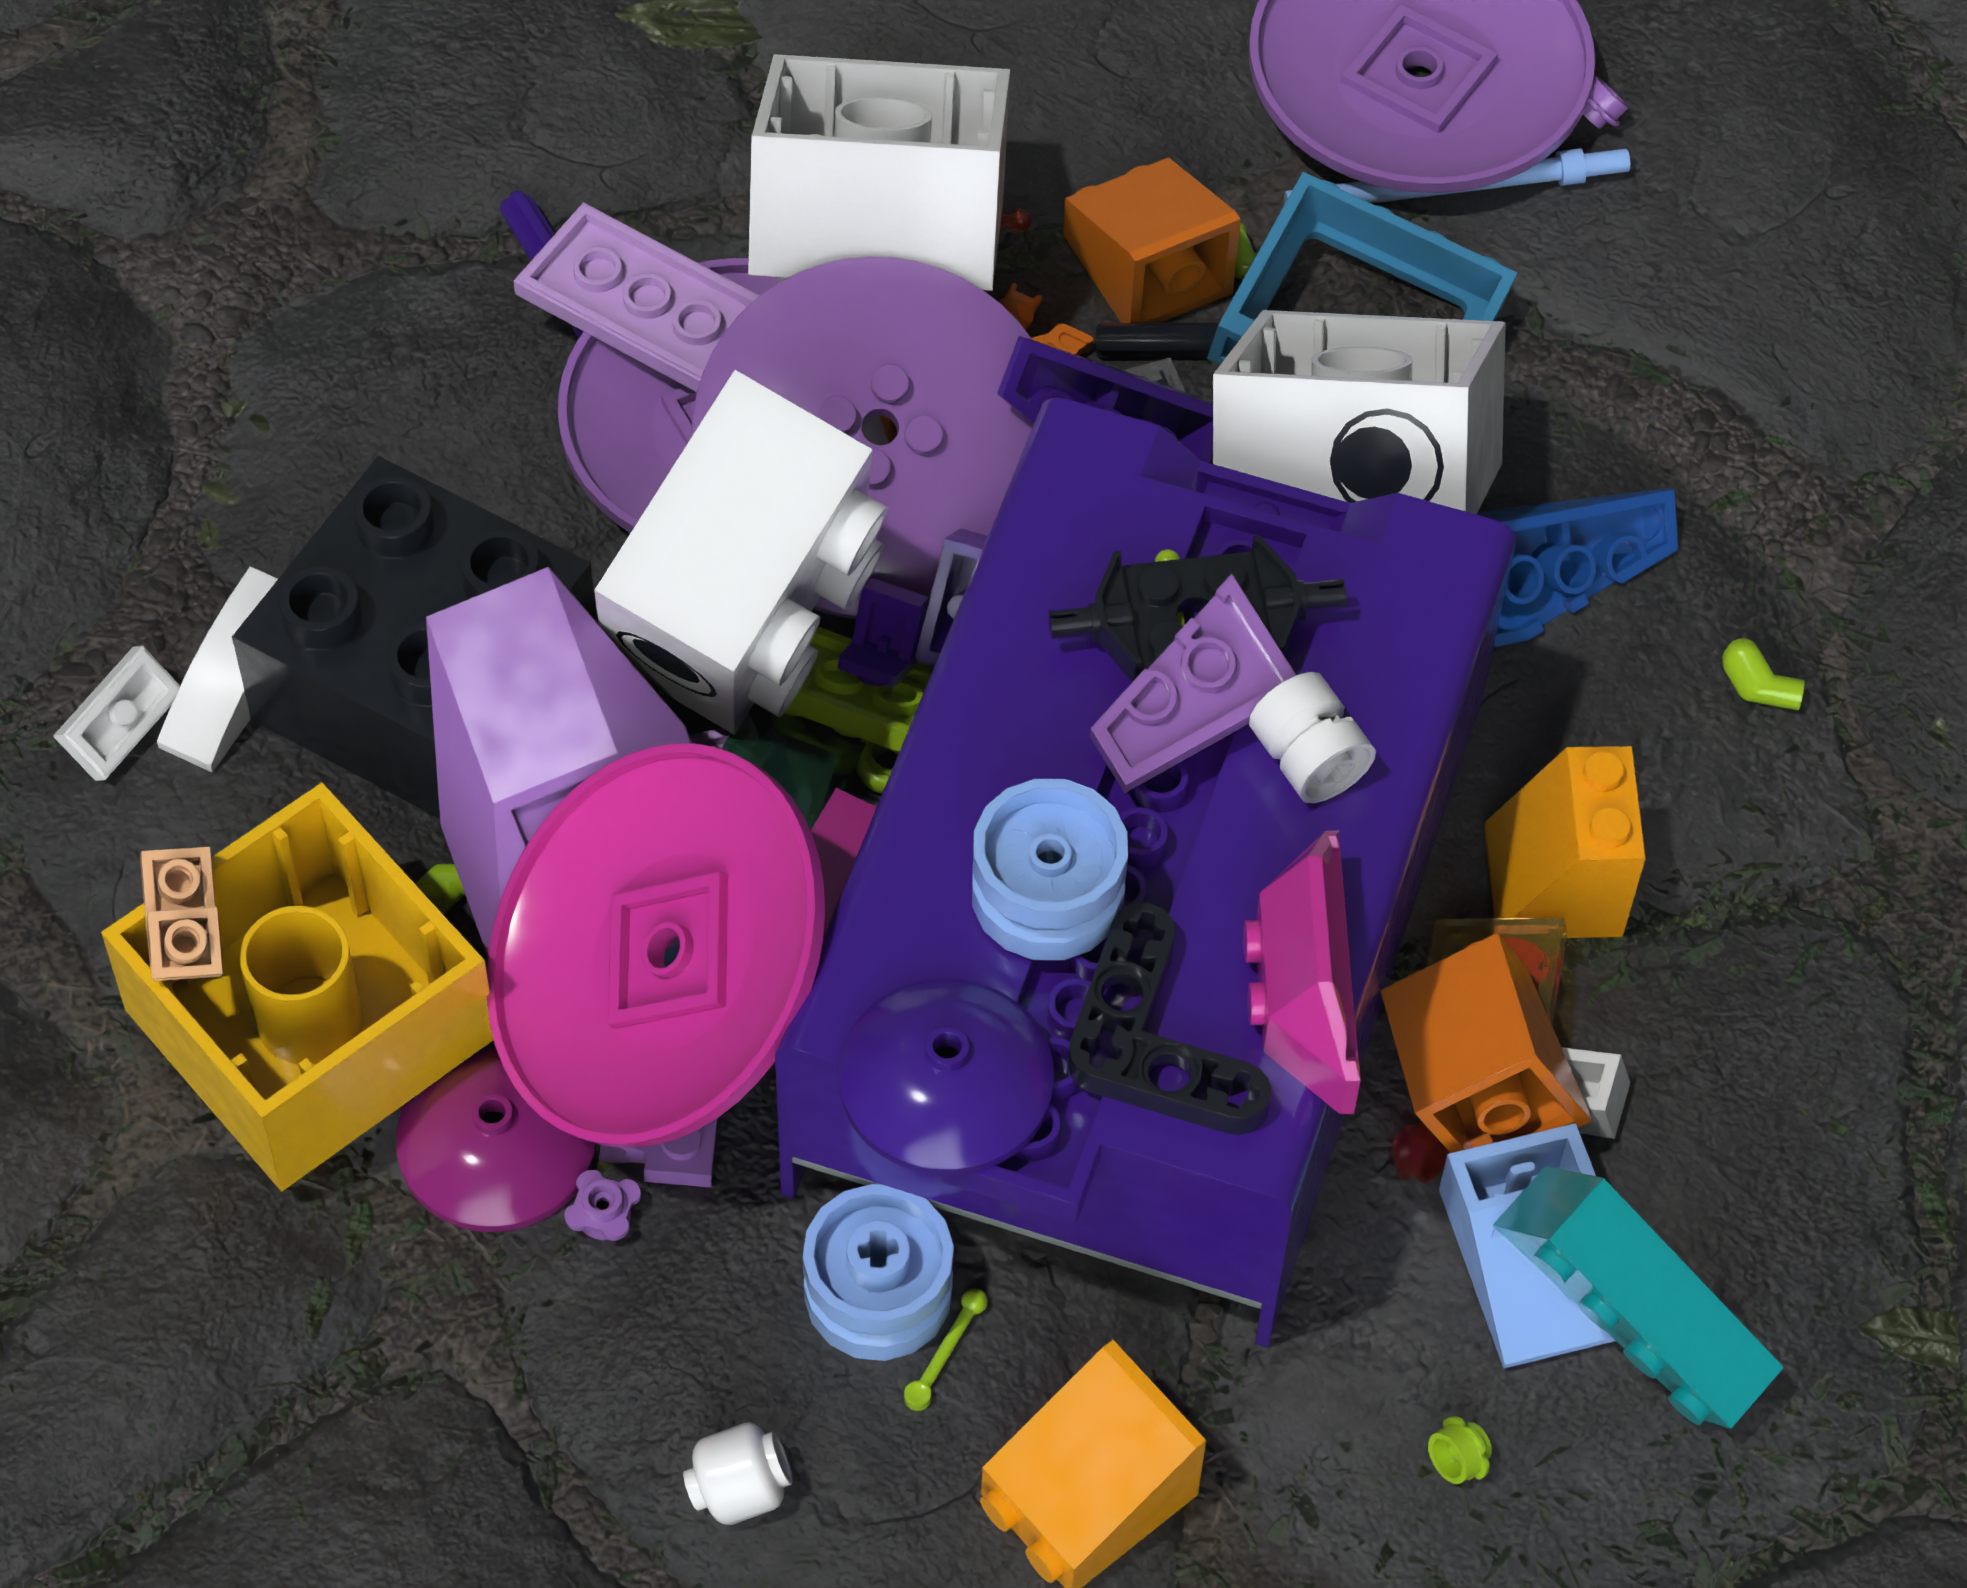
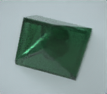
M754 703L735 735L730 733L721 749L736 754L757 765L777 780L793 798L811 831L835 789L838 788L843 791L866 747V742L841 735L833 729L800 716L783 714L781 717H777Z

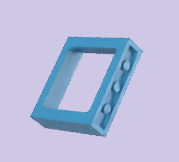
M1302 172L1218 324L1207 359L1221 365L1262 310H1268L1301 247L1308 239L1320 240L1458 305L1464 311L1463 320L1496 321L1518 272L1501 265L1491 257L1482 256L1462 247L1438 232L1426 230L1394 215L1387 208L1373 205L1345 192L1329 181L1320 180Z

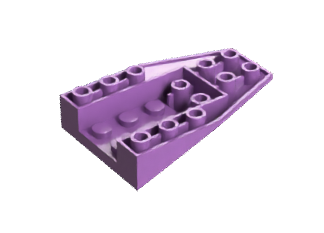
M550 567L426 616L440 824L487 956L494 921L510 875L523 850L551 811L589 776L626 755L654 746L692 743L686 725ZM678 936L669 948L680 944Z

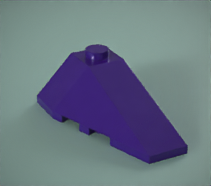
M1018 336L997 395L1033 425L1045 400L1049 398H1064L1160 425L1197 458L1210 463L1213 456V403L1150 379Z

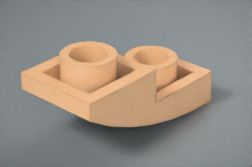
M210 847L141 851L142 889L152 981L222 977L218 911L214 901Z

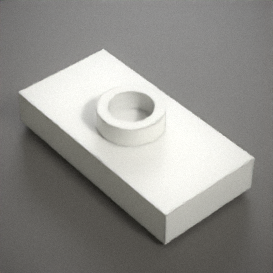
M143 645L132 647L53 737L95 781L106 780L172 705L180 685Z

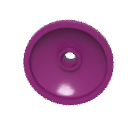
M496 1048L479 1050L405 1103L396 1130V1152L400 1171L406 1185L418 1202L429 1212L447 1223L460 1228L481 1232H504L525 1228L559 1211L577 1194L576 1180L580 1174L591 1170L597 1148V1143L589 1142L566 1133L544 1120L535 1112L515 1089L502 1065ZM491 1112H499L504 1115L503 1119L496 1123H486L482 1120L486 1114Z

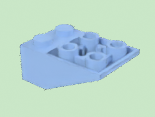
M1576 1123L1447 1154L1439 1192L1503 1369L1616 1341L1605 1330L1593 1323L1571 1298L1492 1226L1545 1166L1596 1176Z

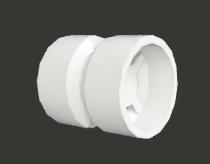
M1315 672L1296 675L1276 686L1257 703L1249 719V726L1272 758L1281 760L1280 770L1305 803L1326 801L1344 792L1368 771L1375 760L1376 754L1375 748L1351 716L1343 718L1345 707L1322 675Z

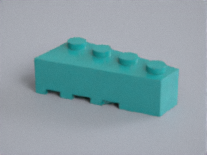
M1545 1166L1492 1225L1571 1298L1593 1323L1605 1330L1624 1348L1623 1353L1637 1369L1648 1377L1656 1378L1671 1392L1668 1400L1672 1406L1696 1425H1701L1703 1421H1707L1731 1429L1784 1368L1602 1177Z

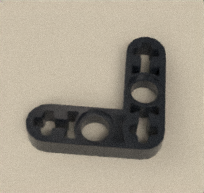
M1136 903L1128 905L1118 913L1112 923L1070 1039L1068 1069L1071 1078L1079 1087L1088 1092L1220 1132L1243 1135L1255 1131L1262 1126L1268 1116L1271 1097L1269 1079L1260 1068L1242 1060L1146 1032L1172 958L1175 926L1172 917L1164 909L1154 904ZM1141 929L1153 932V940H1149L1146 943L1141 957V966L1129 962L1133 938L1140 934ZM1125 984L1135 988L1140 993L1142 1000L1135 1008L1120 1011L1109 1007L1103 1001L1102 994L1112 985ZM1104 1028L1114 1033L1111 1059H1106L1102 1067H1095L1090 1064V1055H1095L1098 1051ZM1166 1063L1175 1064L1188 1074L1189 1082L1180 1090L1172 1092L1163 1091L1150 1081L1149 1074L1158 1065ZM1201 1075L1211 1077L1210 1088L1207 1087L1206 1100L1197 1099ZM1235 1087L1248 1091V1100L1242 1103L1240 1109L1227 1105L1228 1096L1234 1093Z

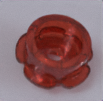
M1422 1121L1416 1125L1408 1124L1403 1127L1397 1134L1391 1148V1156L1395 1159V1167L1398 1169L1397 1175L1403 1180H1409L1412 1177L1424 1184L1432 1181L1445 1166L1447 1154L1450 1153Z

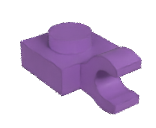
M717 1119L683 1137L653 1146L626 1148L601 1145L599 1160L608 1163H644V1182L711 1187Z

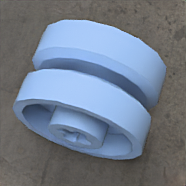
M1032 779L1005 789L985 806L974 829L972 907L983 931L1005 950L1032 960H1066L1091 951L1108 936L1114 919L1123 910L1128 839L1127 830L1116 808L1094 789L1067 779Z
M869 1184L843 1191L820 1208L806 1230L803 1251L804 1300L812 1325L829 1345L854 1358L887 1361L913 1354L936 1337L950 1314L953 1288L954 1245L946 1220L927 1199L880 1184Z

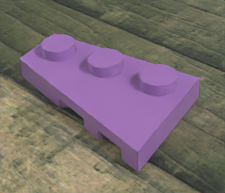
M1232 574L1216 590L1215 596L1194 619L1191 618L1175 635L1174 641L1148 669H1144L1090 729L1091 740L1124 793L1249 724L1250 715L1257 703L1276 686L1296 676Z

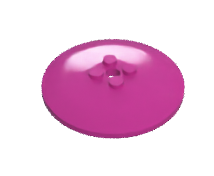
M673 743L654 746L626 755L589 776L551 811L536 830L510 875L494 921L487 963V978L490 990L487 996V1006L495 1047L502 1065L515 1089L526 1103L544 1120L566 1133L601 1145L626 1148L653 1146L697 1131L720 1117L737 1104L773 1065L776 1051L784 1033L812 990L821 955L825 923L824 881L813 835L793 798L777 780L762 768L746 759L713 746L694 743ZM678 936L680 940L679 953L676 959L669 966L665 967V950L673 944Z

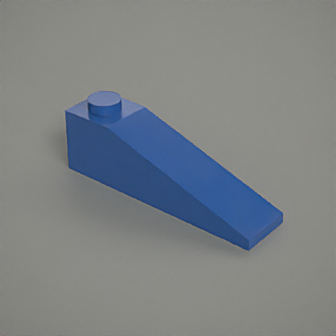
M1665 488L1478 511L1476 515L1494 519L1507 525L1516 536V545L1494 647L1530 640L1544 631L1543 625L1566 611L1574 613L1588 605V598L1614 582L1624 583L1677 551L1678 536L1674 489Z

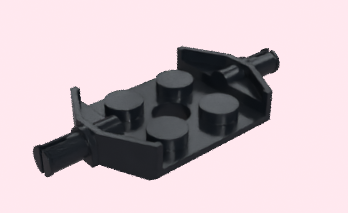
M1259 535L1253 536L1252 551L1121 566V551H1114L1095 595V603H1088V607L1048 610V624L1051 639L1091 634L1092 644L1100 643L1131 681H1134L1144 669H1148L1174 641L1175 635L1182 629L1183 625H1181L1177 618L1180 611H1183V614L1199 613L1215 596L1216 590L1231 574L1284 657H1286L1298 622L1306 620L1307 610L1337 606L1346 607L1347 593L1343 578L1304 583L1303 580H1297L1296 574Z

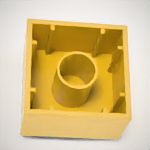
M322 782L211 857L214 901L218 911L222 977L152 981L144 903L101 932L125 1011L281 1192L494 1040L487 1006V996L490 990L485 960Z

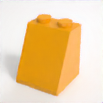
M1632 746L1566 747L1485 822L1484 838L1494 934L1498 932L1503 939L1623 937L1645 862Z
M1111 1340L982 1467V1497L980 1498V1503L987 1516L1000 1530L1007 1532L1011 1528L1027 1545L1028 1548L1025 1550L1027 1558L1044 1580L1052 1583L1057 1579L1064 1588H1082L1198 1495L1206 1439L1114 1340Z

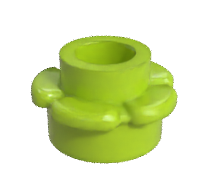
M1457 1416L1446 1418L1443 1421L1444 1428L1432 1434L1428 1441V1452L1434 1467L1444 1479L1453 1484H1460L1474 1477L1478 1480L1484 1478L1489 1472L1490 1463L1488 1459L1492 1454V1447L1487 1434L1476 1423H1466Z

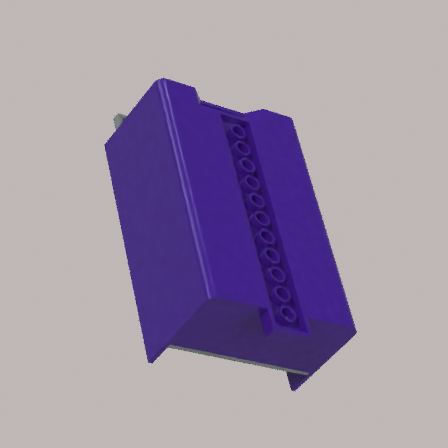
M1049 398L1045 400L1036 417L824 934L819 965L812 990L788 1026L775 1054L781 1195L794 1199L806 1167L862 1185L880 1184L927 1199L933 1207L1259 1308L1261 1312L1255 1344L1268 1348L1345 1114H1339L1263 1052L1262 1025H1249L1248 983L1258 982L1257 963H1245L1244 920H1256L1259 893L1324 831L1339 830L1358 1061L1361 1068L1383 1001L1380 990L1388 986L1483 698L1516 545L1514 532L1507 525L1497 520L1401 493L1353 503L1345 502L1201 461L1160 425L1064 398ZM1259 535L1296 574L1297 580H1303L1304 583L1336 580L1338 578L1344 579L1347 593L1346 607L1337 606L1307 610L1306 620L1298 622L1285 658L1296 675L1307 672L1320 673L1345 707L1343 718L1351 716L1375 748V760L1368 771L1355 784L1326 801L1305 803L1280 770L1281 760L1272 758L1249 724L1124 793L1091 740L1090 729L1133 681L1125 675L1100 643L1092 644L1091 634L1051 639L1048 610L1088 607V603H1095V595L1114 551H1121V566L1155 562L1157 554L1166 549L1178 553L1180 559L1252 551L1253 536ZM1198 613L1184 614L1185 624L1191 618L1194 619ZM1032 779H1067L1094 789L1116 808L1127 830L1128 862L1123 909L1128 905L1136 903L1154 904L1164 909L1172 917L1175 926L1172 958L1146 1032L1242 1060L1260 1068L1268 1077L1271 1085L1268 1116L1262 1126L1251 1133L1243 1135L1227 1134L1088 1092L1074 1082L1068 1069L1070 1039L1107 937L1091 951L1066 960H1032L1005 950L983 931L972 907L974 829L985 806L1005 789ZM1141 929L1140 934L1133 938L1129 962L1141 966L1142 954L1146 943L1149 940H1153V932ZM950 978L974 981L999 990L1023 1006L1038 1023L1046 1036L1052 1053L1054 1064L1053 1095L1047 1116L1040 1129L1012 1157L998 1165L975 1173L954 1176L929 1175L915 1172L890 1162L870 1148L858 1135L846 1115L841 1100L839 1088L840 1057L846 1038L853 1025L873 1003L886 994L905 985L930 979ZM1125 984L1112 985L1102 994L1103 1001L1109 1007L1120 1011L1133 1009L1142 1000L1140 993L1135 988ZM1103 1028L1098 1051L1095 1055H1090L1091 1065L1102 1067L1106 1059H1111L1114 1033ZM941 1047L935 1051L942 1058H953L959 1054L952 1047ZM1166 1063L1158 1065L1149 1074L1150 1081L1163 1091L1172 1092L1180 1090L1189 1082L1188 1074L1175 1064ZM1201 1075L1197 1099L1206 1100L1207 1087L1210 1088L1211 1077ZM1235 1087L1234 1093L1228 1096L1227 1105L1240 1109L1242 1103L1248 1100V1091Z

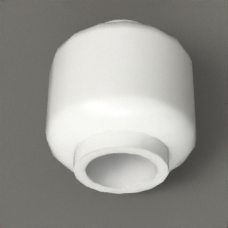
M750 1422L700 1439L693 1449V1468L683 1472L686 1490L694 1508L697 1511L708 1508L711 1515L718 1522L725 1525H733L775 1510L780 1506L784 1498V1487L792 1485L793 1482L790 1464L777 1434L773 1431L765 1434L759 1426Z

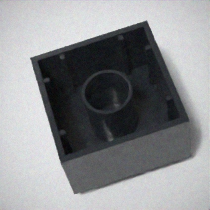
M377 456L232 636L250 718L252 721L440 819L426 616L550 567L597 622L591 562Z

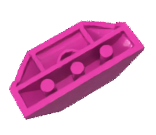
M1339 830L1324 831L1259 893L1256 920H1244L1245 963H1257L1258 982L1248 983L1249 1025H1262L1263 1052L1339 1114H1354L1361 1079L1357 1050Z

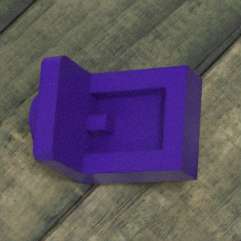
M871 578L861 591L852 643L840 654L838 669L856 675L861 682L868 685L895 687L917 663V660L914 658L930 597Z

